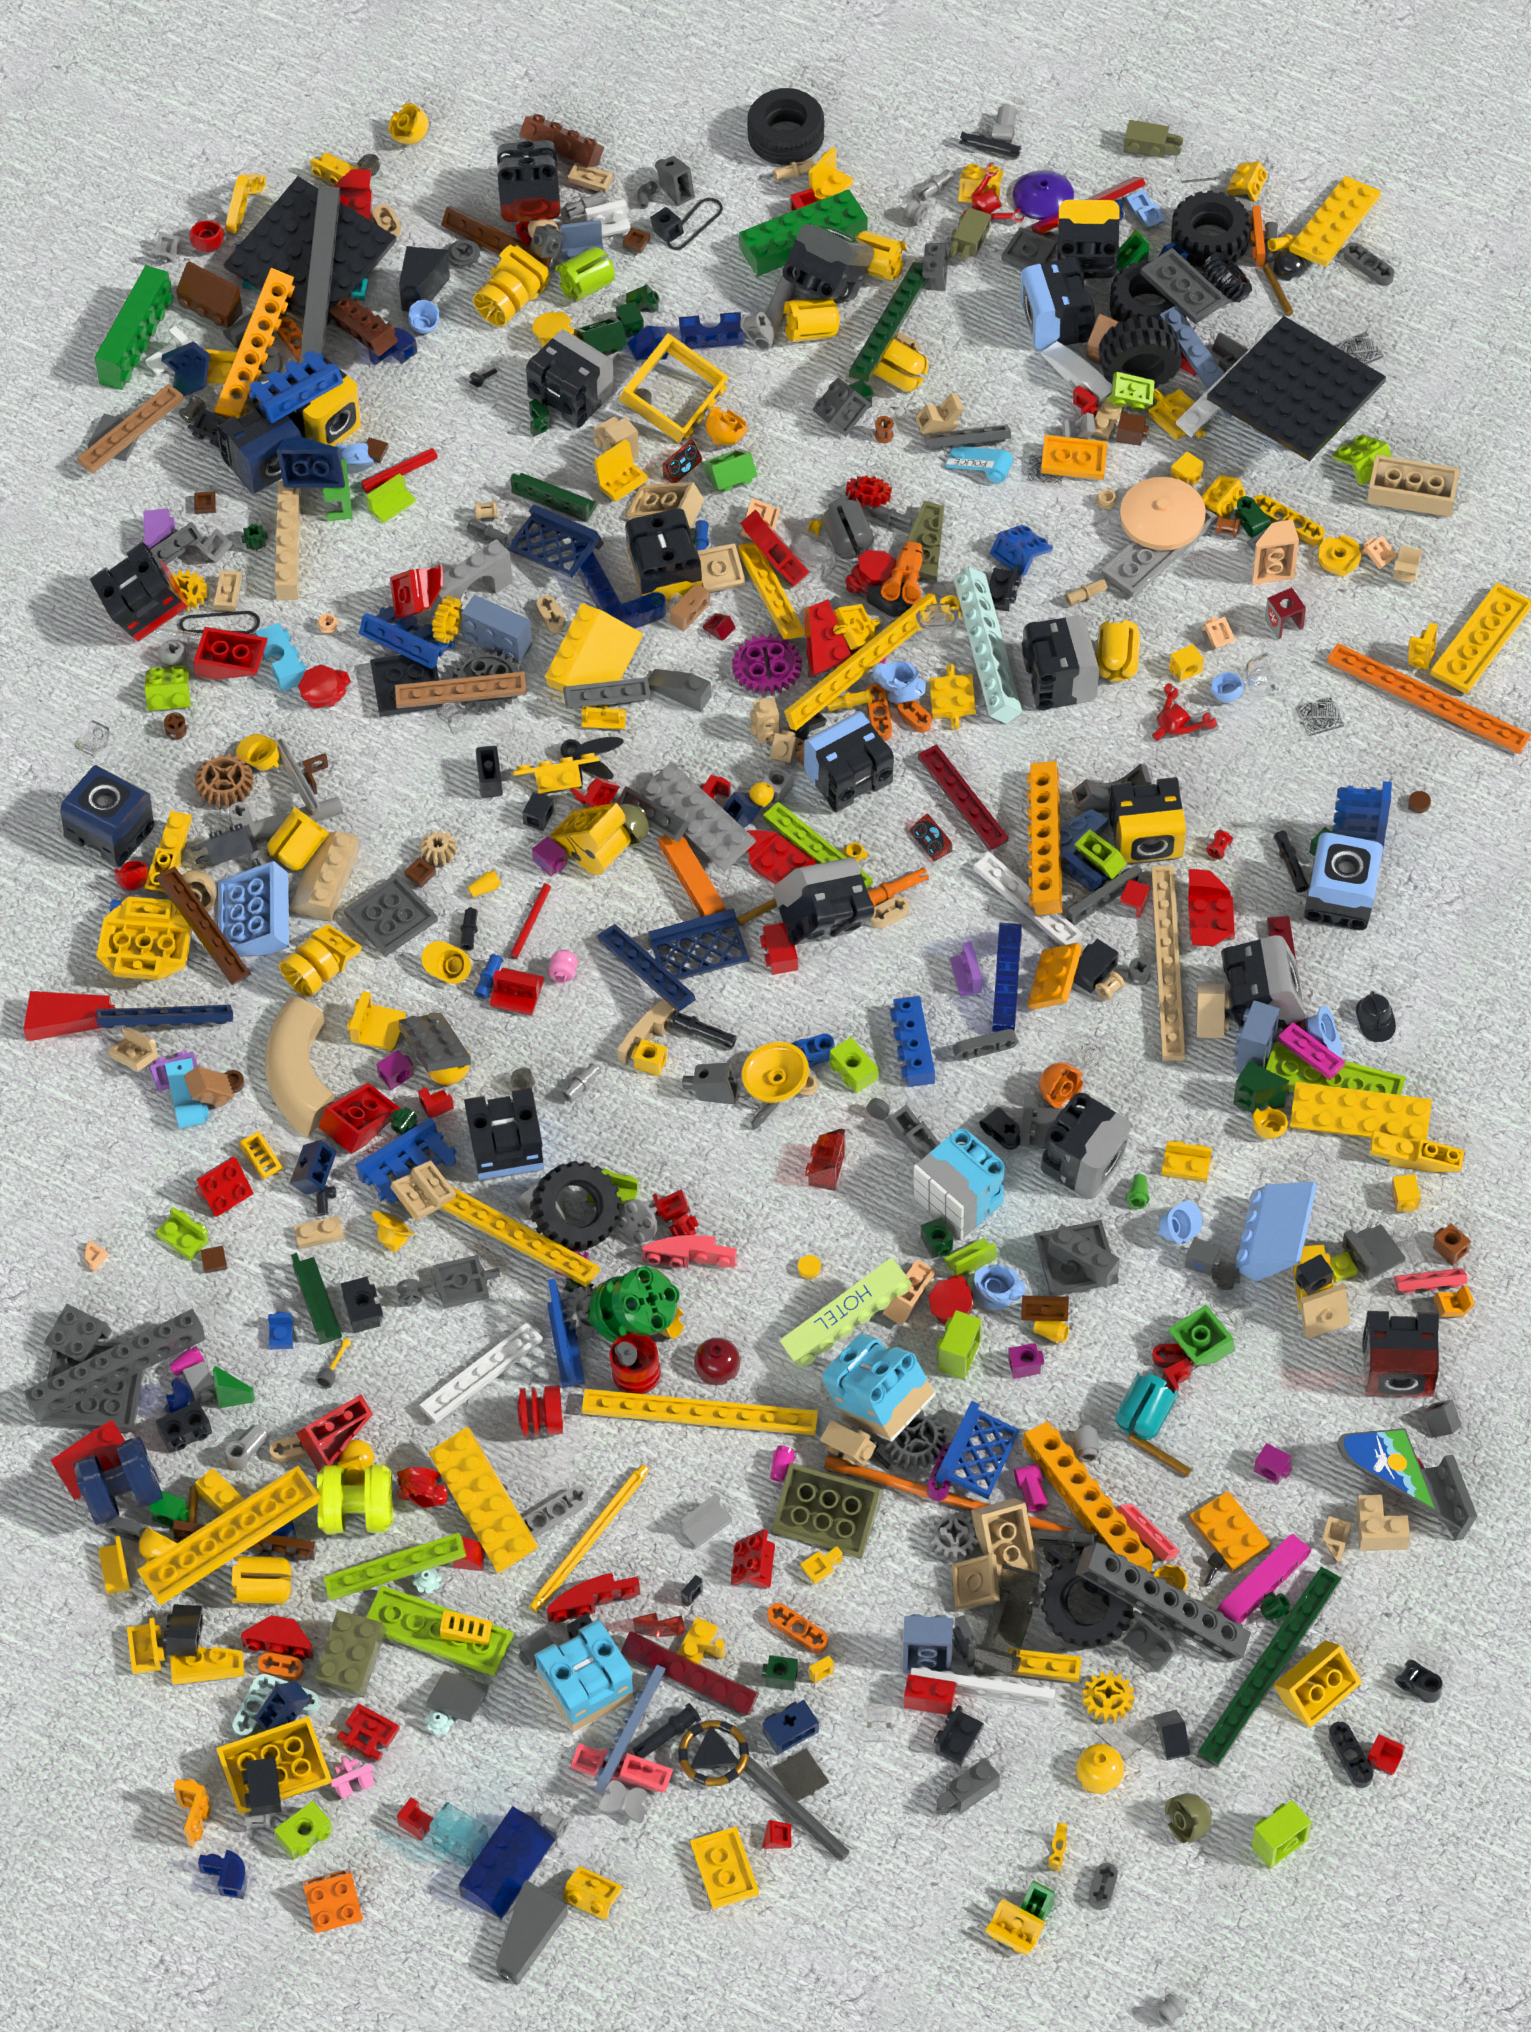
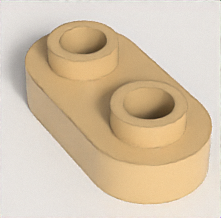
M385 204L376 206L372 212L375 224L398 238L401 235V225L392 208Z

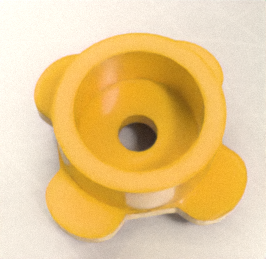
M858 842L848 844L841 852L847 858L853 857L857 863L868 857V852L864 851L863 846Z

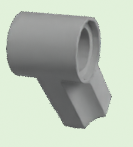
M1004 104L998 108L996 123L993 124L992 139L1006 143L1013 142L1016 109L1011 105Z
M252 1424L237 1440L227 1444L225 1453L229 1468L233 1470L245 1468L248 1459L268 1440V1435L260 1426ZM234 1454H240L238 1457H233Z

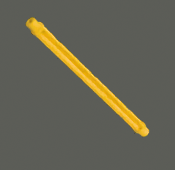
M641 1464L637 1470L632 1472L619 1491L533 1597V1601L529 1605L533 1612L537 1613L541 1607L546 1605L570 1572L645 1480V1476L649 1472L645 1465Z

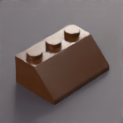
M190 261L186 263L176 290L178 304L185 309L196 312L200 317L213 321L217 326L227 329L233 325L243 314L239 287Z

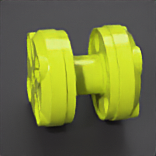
M325 1465L317 1473V1492L321 1497L318 1502V1528L326 1535L345 1532L346 1514L365 1513L367 1532L386 1533L393 1525L392 1470L386 1465H367L365 1468V1485H345L343 1466Z

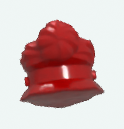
M867 549L858 556L859 564L855 565L851 570V574L846 577V590L850 593H857L859 591L866 595L867 586L883 585L884 582L891 578L892 570L896 566V559L885 551Z
M320 664L305 671L298 684L301 697L307 701L309 706L313 708H321L323 706L334 707V704L341 701V698L345 696L347 692L346 687L350 684V677L346 671L334 670Z
M962 1275L950 1276L947 1280L938 1281L928 1295L931 1314L936 1316L938 1321L946 1325L949 1317L953 1318L956 1310L969 1315L973 1306V1293L968 1287L967 1280Z
M408 1467L396 1472L398 1475L397 1481L400 1486L396 1493L398 1499L411 1501L423 1508L443 1506L448 1501L446 1486L443 1484L437 1485L442 1481L441 1474L438 1471L427 1467Z

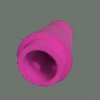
M197 1346L192 1349L189 1347L169 1366L175 1376L183 1374L184 1369L205 1360Z
M778 1445L777 1449L773 1451L770 1479L776 1482L784 1481L789 1464L793 1463L796 1459L793 1449Z

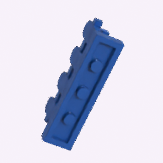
M308 351L303 355L304 362L300 364L295 361L288 362L285 366L287 370L285 373L280 374L277 371L269 373V382L265 384L258 381L251 383L249 396L251 399L257 398L260 401V408L265 410L267 419L274 423L342 384L343 380L339 367L335 363L327 365L323 361L324 358L321 353L316 354L313 351ZM310 367L315 373L309 375L305 369ZM291 377L297 382L292 386L287 381ZM273 387L279 392L274 396L269 392Z
M382 607L377 616L369 613L362 616L359 630L360 635L431 669L436 666L438 656L441 657L446 648L452 649L455 646L454 638L453 641H449V644L436 641V638L433 637V626L431 624L418 625V619L415 616L395 620L394 607L386 609Z
M1383 781L1382 790H1376L1374 787H1371V789L1353 788V786L1349 785L1348 787L1338 788L1337 798L1340 800L1335 802V810L1338 812L1334 813L1333 816L1335 825L1332 826V832L1359 839L1375 840L1384 848L1391 803L1392 782Z
M430 1117L355 1164L361 1182L363 1184L366 1183L368 1186L373 1184L380 1192L378 1197L381 1201L386 1199L390 1203H395L399 1198L390 1188L392 1183L386 1177L387 1174L392 1172L397 1179L411 1174V1171L405 1165L409 1160L416 1167L428 1161H432L435 1166L443 1163L446 1167H452L456 1164L455 1154L457 1150L454 1146L449 1148L442 1141L444 1136L441 1132L438 1133L436 1123ZM428 1148L436 1155L432 1160L424 1153Z

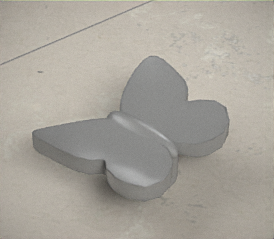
M611 1781L608 1785L609 1794L603 1796L598 1805V1810L604 1813L617 1811L620 1814H626L636 1823H642L645 1808L641 1803L647 1797L646 1790L633 1788L629 1791L626 1790L621 1782Z

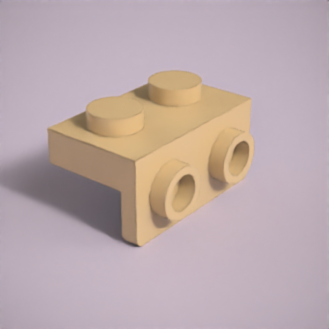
M129 1027L122 1028L125 1038L108 1050L111 1058L137 1072L158 1058L155 1041L151 1037H147Z

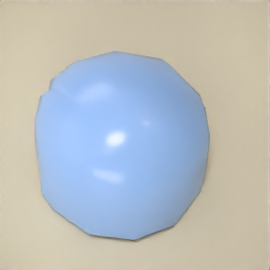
M418 300L409 309V326L415 332L422 334L431 333L438 325L439 309L433 302Z
M1225 672L1212 679L1210 689L1218 701L1229 703L1239 699L1243 692L1244 683L1237 674Z

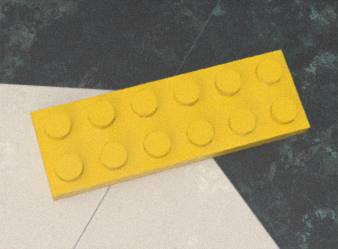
M1344 176L1290 245L1289 252L1327 267L1378 201L1381 191L1353 178Z
M1497 582L1433 666L1430 675L1468 695L1530 612L1531 600Z
M1296 1082L1290 1128L1371 1138L1375 1130L1419 1142L1421 1138L1427 1140L1432 1099Z
M465 1427L428 1452L497 1573L501 1574L539 1549L534 1537L469 1427Z

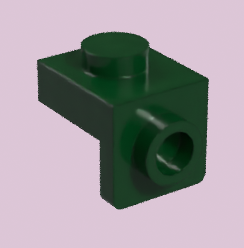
M648 285L626 293V304L635 301L639 310L649 307L654 312L658 311L659 295Z
M537 399L530 401V416L534 419L530 422L531 434L535 437L551 428L550 414L544 404L541 405Z

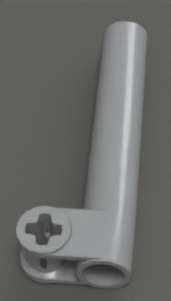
M783 275L766 313L757 312L752 316L743 315L740 320L741 329L760 350H769L785 315L783 314L784 304L791 300L796 285L787 281Z
M339 797L319 802L321 812L315 815L310 814L306 806L297 808L315 822L343 813ZM236 802L229 808L231 826L242 823V826L249 824L255 841L273 836L291 812L287 811L253 821L246 804Z

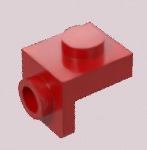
M1081 386L1073 390V403L1082 409L1081 417L1085 413L1093 414L1095 417L1098 413V398Z
M712 774L705 785L701 784L700 786L712 799H714L717 793L729 797L731 794L730 782L723 777H717Z
M682 1189L663 1198H660L657 1193L652 1195L655 1202L652 1204V1207L657 1208L655 1214L657 1216L661 1215L666 1223L680 1213L691 1211Z

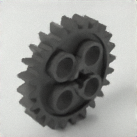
M486 650L485 655H482L480 651H477L476 657L469 654V660L462 658V665H456L457 671H453L452 679L489 675L490 667H492L490 675L521 672V670H518L517 663H513L512 657L506 659L505 653L497 656V651L495 650L492 655H489V651ZM518 696L463 701L461 704L463 706L468 703L469 710L475 706L478 713L482 708H485L486 713L489 712V708L497 712L498 706L505 709V703L512 705V698L517 699Z

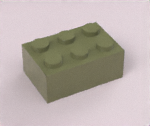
M337 1610L314 1677L317 1683L364 1697L387 1630L384 1624Z

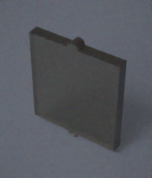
M807 1748L792 1757L788 1756L787 1760L772 1768L786 1791L797 1801L809 1795L813 1796L815 1791L829 1784V1780Z

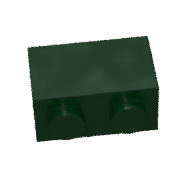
M616 318L606 319L574 329L577 332L576 336L601 353L611 350V353L623 350V346L628 345L622 321Z
M1248 1061L1236 1080L1233 1104L1240 1110L1248 1111L1254 1114L1257 1108L1260 1111H1264L1268 1106L1272 1109L1282 1108L1286 1105L1289 1080Z

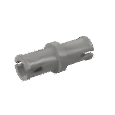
M945 169L937 177L930 178L926 185L916 191L918 198L924 195L921 201H926L934 193L942 191L945 185L954 180L953 173L949 169Z
M601 190L589 197H581L579 201L564 206L566 213L568 212L567 216L569 219L585 212L587 208L607 203L606 197H603L604 192Z
M591 1062L580 1074H576L573 1077V1081L561 1091V1096L567 1102H572L601 1073L600 1068Z

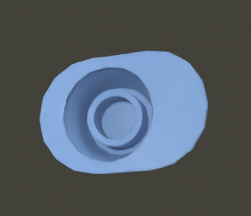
M1321 1006L1318 1014L1305 1020L1307 1033L1341 1057L1343 1049L1335 1028L1333 1016L1327 1006Z
M1184 1201L1161 1216L1159 1222L1160 1229L1157 1231V1234L1163 1235L1170 1242L1186 1243L1201 1230V1211L1191 1201Z

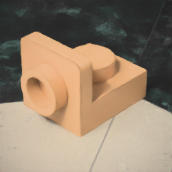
M1383 535L1376 540L1374 537L1370 538L1363 544L1365 548L1360 551L1361 555L1367 553L1378 569H1381L1397 557V554Z
M1217 616L1206 620V625L1201 628L1202 632H1207L1214 650L1235 641L1225 617L1220 619Z

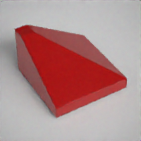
M769 1820L762 1848H791V1824Z

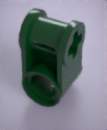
M1243 496L1238 499L1235 519H1240V525L1250 538L1255 537L1272 524L1268 515L1262 511L1253 498Z

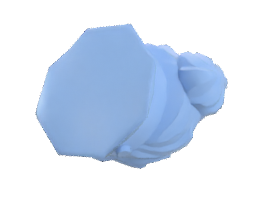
M361 442L352 445L336 444L335 447L339 448L340 459H346L347 474L361 472L374 465V460L368 455L367 443Z
M893 661L888 664L877 663L873 666V678L876 682H879L881 687L887 690L888 701L896 704L914 701L925 693L926 682L918 678L920 672L912 663Z
M1001 1263L993 1266H983L975 1272L972 1282L973 1297L984 1309L1003 1310L1011 1302L1020 1299L1025 1294V1284L1019 1280L1017 1272L1010 1269V1267L1002 1266Z

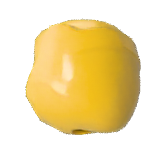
M757 782L751 787L749 795L756 805L765 807L773 799L774 790L768 783Z

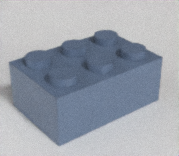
M475 594L461 612L463 636L470 643H476L489 652L496 650L500 655L505 653L506 659L512 657V660L517 663L521 662L532 646L530 620Z
M1253 1001L1251 1009L1246 1008L1243 1018L1245 1022L1243 1027H1239L1236 1036L1238 1040L1235 1046L1236 1053L1233 1062L1237 1063V1073L1241 1074L1248 1061L1266 1069L1274 1042L1276 1041L1280 1008Z
M920 1614L904 1616L903 1673H911V1668L926 1667L931 1671L938 1672L951 1671L953 1618H948L944 1615L924 1617Z

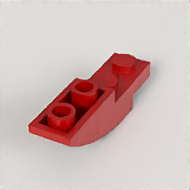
M756 509L740 523L757 547L793 587L811 573Z
M608 1573L572 1587L546 1608L548 1622L560 1623L568 1618H580L587 1613L590 1616L595 1613V1604L605 1605L613 1600H630L640 1595L638 1576L614 1581L613 1573Z

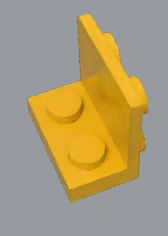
M831 147L828 152H824L818 163L812 165L808 172V188L814 190L815 202L843 192L853 184L852 177L836 169V148Z
M977 164L963 166L959 183L958 202L972 203L971 196L986 175V168L979 167ZM991 166L988 168L990 172L993 173L996 170L998 172L995 176L991 177L982 193L993 188L1000 199L1004 170L999 169L997 166Z

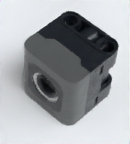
M807 224L799 230L783 268V277L801 289L824 299L853 300L858 294L873 259L874 250L871 245L835 227Z

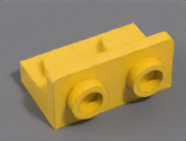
M327 152L319 159L312 158L310 160L312 173L318 178L329 181L332 185H335L351 169H358Z
M205 349L210 354L206 383L225 384L237 352Z
M1219 475L1202 495L1205 508L1216 512L1218 517L1221 515L1223 518H1227L1237 506L1238 499L1245 496L1246 492L1240 478Z
M1429 622L1427 630L1422 631L1420 638L1410 637L1408 665L1429 670L1436 651L1438 624Z
M326 924L316 930L310 937L320 942L332 954L339 966V973L344 971L346 962L360 954L362 949L361 945L330 924Z
M1167 1141L1161 1175L1207 1183L1212 1148L1202 1144L1191 1145L1181 1141Z
M579 1865L566 1882L562 1899L577 1908L606 1920L610 1907L621 1894L623 1886Z

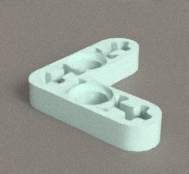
M261 1674L254 1679L233 1721V1731L238 1739L241 1740L254 1735L259 1726L254 1719L259 1710L251 1712L247 1709L248 1705L252 1702H258L262 1707L272 1693V1689L274 1690L276 1685L288 1683L287 1681L268 1674ZM267 1682L269 1688L265 1687L264 1690H261L260 1685H264ZM303 1688L310 1699H312L313 1705L304 1706L300 1713L312 1715L319 1709V1699L315 1692ZM246 1716H247V1717L249 1718L248 1723H247L249 1730H248V1729H244L243 1732H241L239 1726H244V1725H245V1723H246V1721H247V1719H246Z

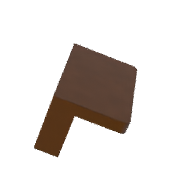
M1022 1295L1021 1320L1068 1321L1069 1296Z

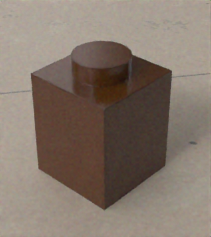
M1121 413L1116 442L1141 446L1143 438L1148 436L1149 426L1145 425L1146 417Z

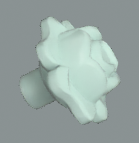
M427 1569L414 1574L415 1579L412 1581V1584L417 1587L419 1593L425 1591L426 1594H431L433 1590L440 1588L439 1582H441L442 1578L437 1574L436 1569Z
M430 1710L429 1715L425 1717V1722L428 1723L426 1729L433 1731L437 1736L441 1734V1731L447 1734L449 1728L454 1724V1720L451 1719L452 1716Z

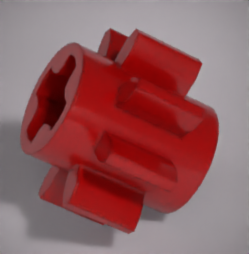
M683 1212L671 1219L673 1225L669 1229L673 1237L695 1235L697 1233L695 1227L699 1226L695 1215L688 1216L687 1212Z

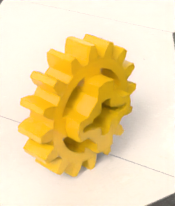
M188 569L186 573H182L181 570H178L177 575L172 573L189 604V607L186 608L187 613L190 612L191 607L197 610V604L203 605V598H207V585L204 583L203 576L198 578V572L190 574Z
M447 596L446 599H442V605H438L435 617L432 620L433 637L436 638V641L449 644V641H453L454 635L457 636L461 627V612L463 611L461 609L463 603L460 602V599Z
M1100 1671L1099 1678L1092 1675L1091 1683L1086 1681L1084 1687L1086 1690H1082V1697L1085 1698L1083 1699V1707L1088 1706L1087 1714L1089 1715L1094 1712V1720L1097 1721L1100 1717H1103L1104 1723H1107L1108 1718H1112V1721L1116 1723L1117 1716L1124 1719L1126 1717L1125 1711H1132L1131 1704H1134L1135 1696H1132L1134 1688L1128 1687L1129 1679L1122 1681V1674L1120 1673L1117 1677H1114L1113 1671H1110L1108 1676H1105L1103 1671Z

